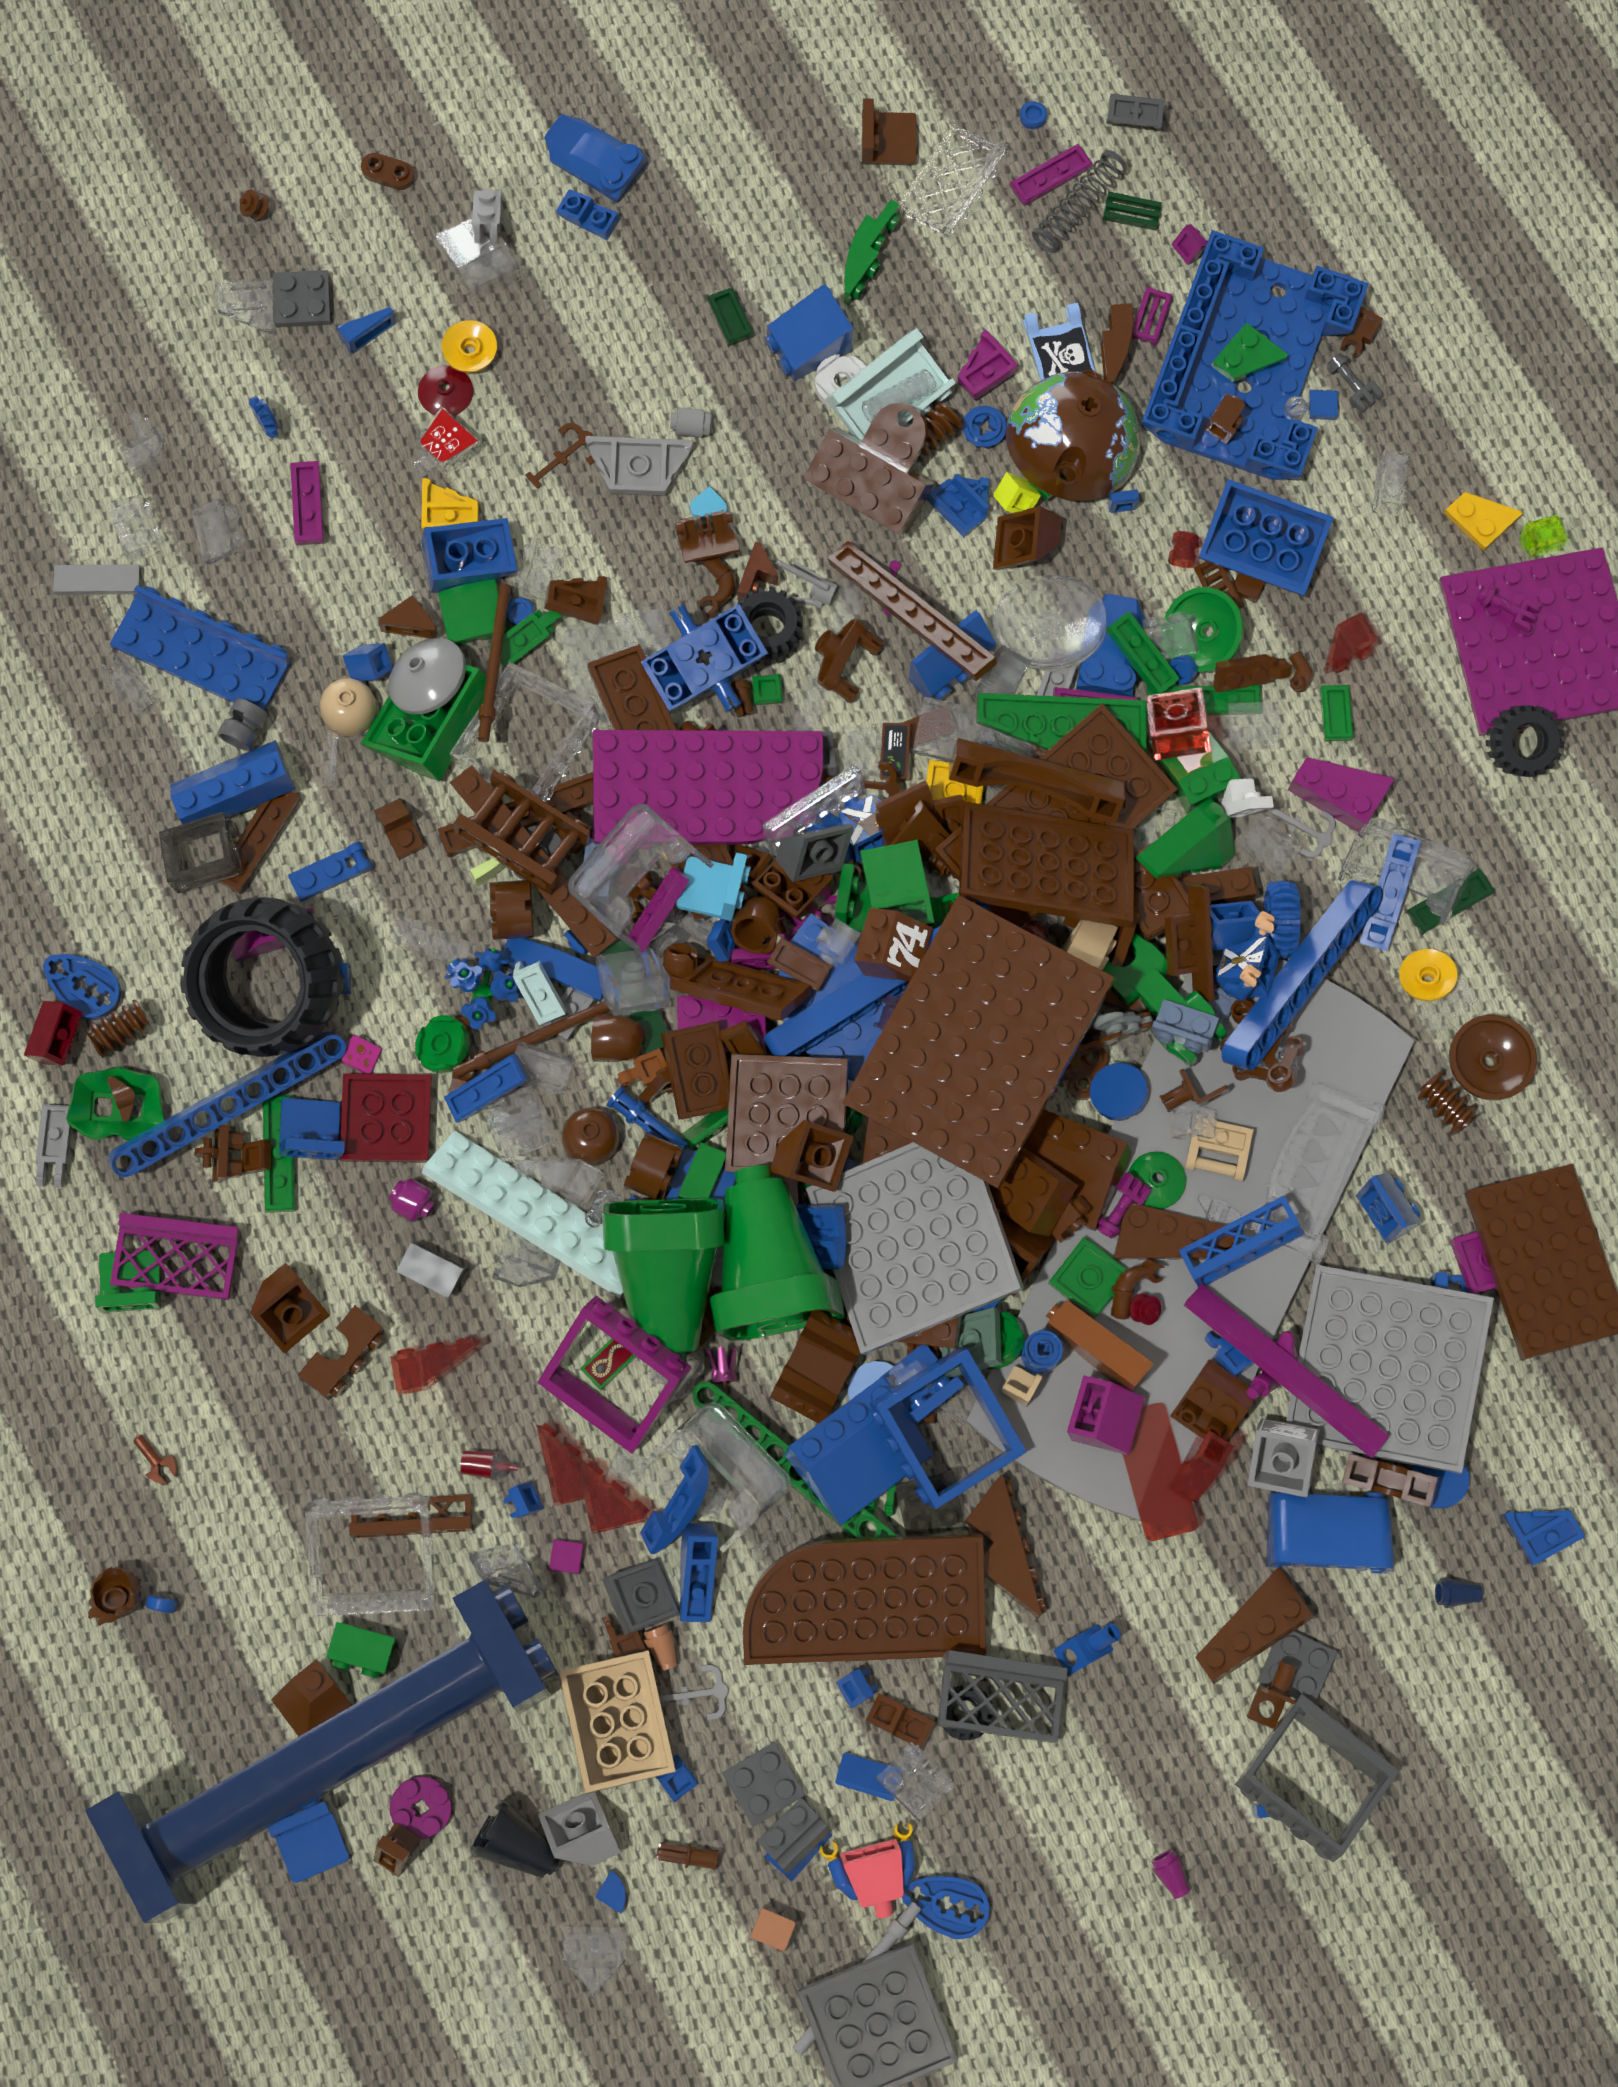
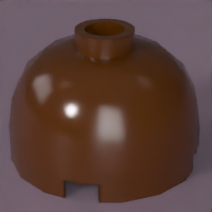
M594 1107L582 1108L574 1112L566 1120L562 1130V1145L565 1152L575 1163L586 1167L604 1164V1162L615 1155L620 1143L619 1128L615 1120L604 1110Z

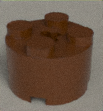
M527 880L489 882L490 916L492 921L495 922L492 923L493 940L534 937L531 883Z
M645 1132L644 1138H642L630 1166L631 1172L629 1176L627 1175L623 1187L652 1199H664L672 1177L668 1172L674 1175L683 1149L678 1148V1145Z

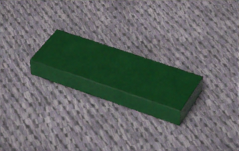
M1479 868L1408 909L1407 914L1421 935H1424L1491 896L1495 891Z

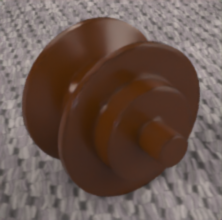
M250 189L239 200L240 212L245 217L251 216L253 220H260L268 211V198L263 193L257 194L255 190Z
M935 853L925 859L928 861L927 867L930 868L928 874L936 870L940 874V879L943 874L948 875L950 870Z

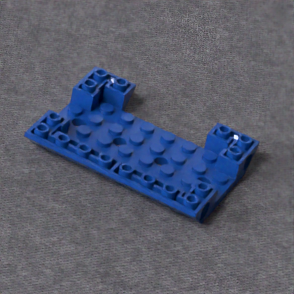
M1212 230L1141 424L1163 443L1270 480L1300 478L1318 427L1293 419L1294 409L1320 336L1352 332L1369 283L1320 266H1316L1314 274L1311 275L1261 258L1264 247ZM1276 286L1284 289L1285 295L1280 298L1275 297L1271 294L1270 289ZM1246 322L1288 354L1287 359L1283 363L1279 364L1277 362L1265 367L1261 372L1248 374L1245 378L1233 383L1211 366L1214 359ZM1241 381L1247 382L1251 386V391L1242 393L1237 389L1236 384ZM1226 393L1240 398L1245 403V407L1240 413L1244 418L1236 429L1234 438L1228 441L1227 444L1203 429Z

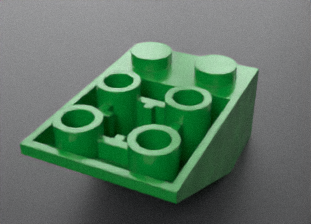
M917 840L860 851L871 908L898 911L928 926H933L934 918Z

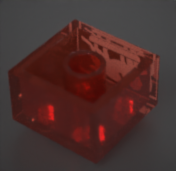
M1202 687L1146 696L1154 760L1211 752Z

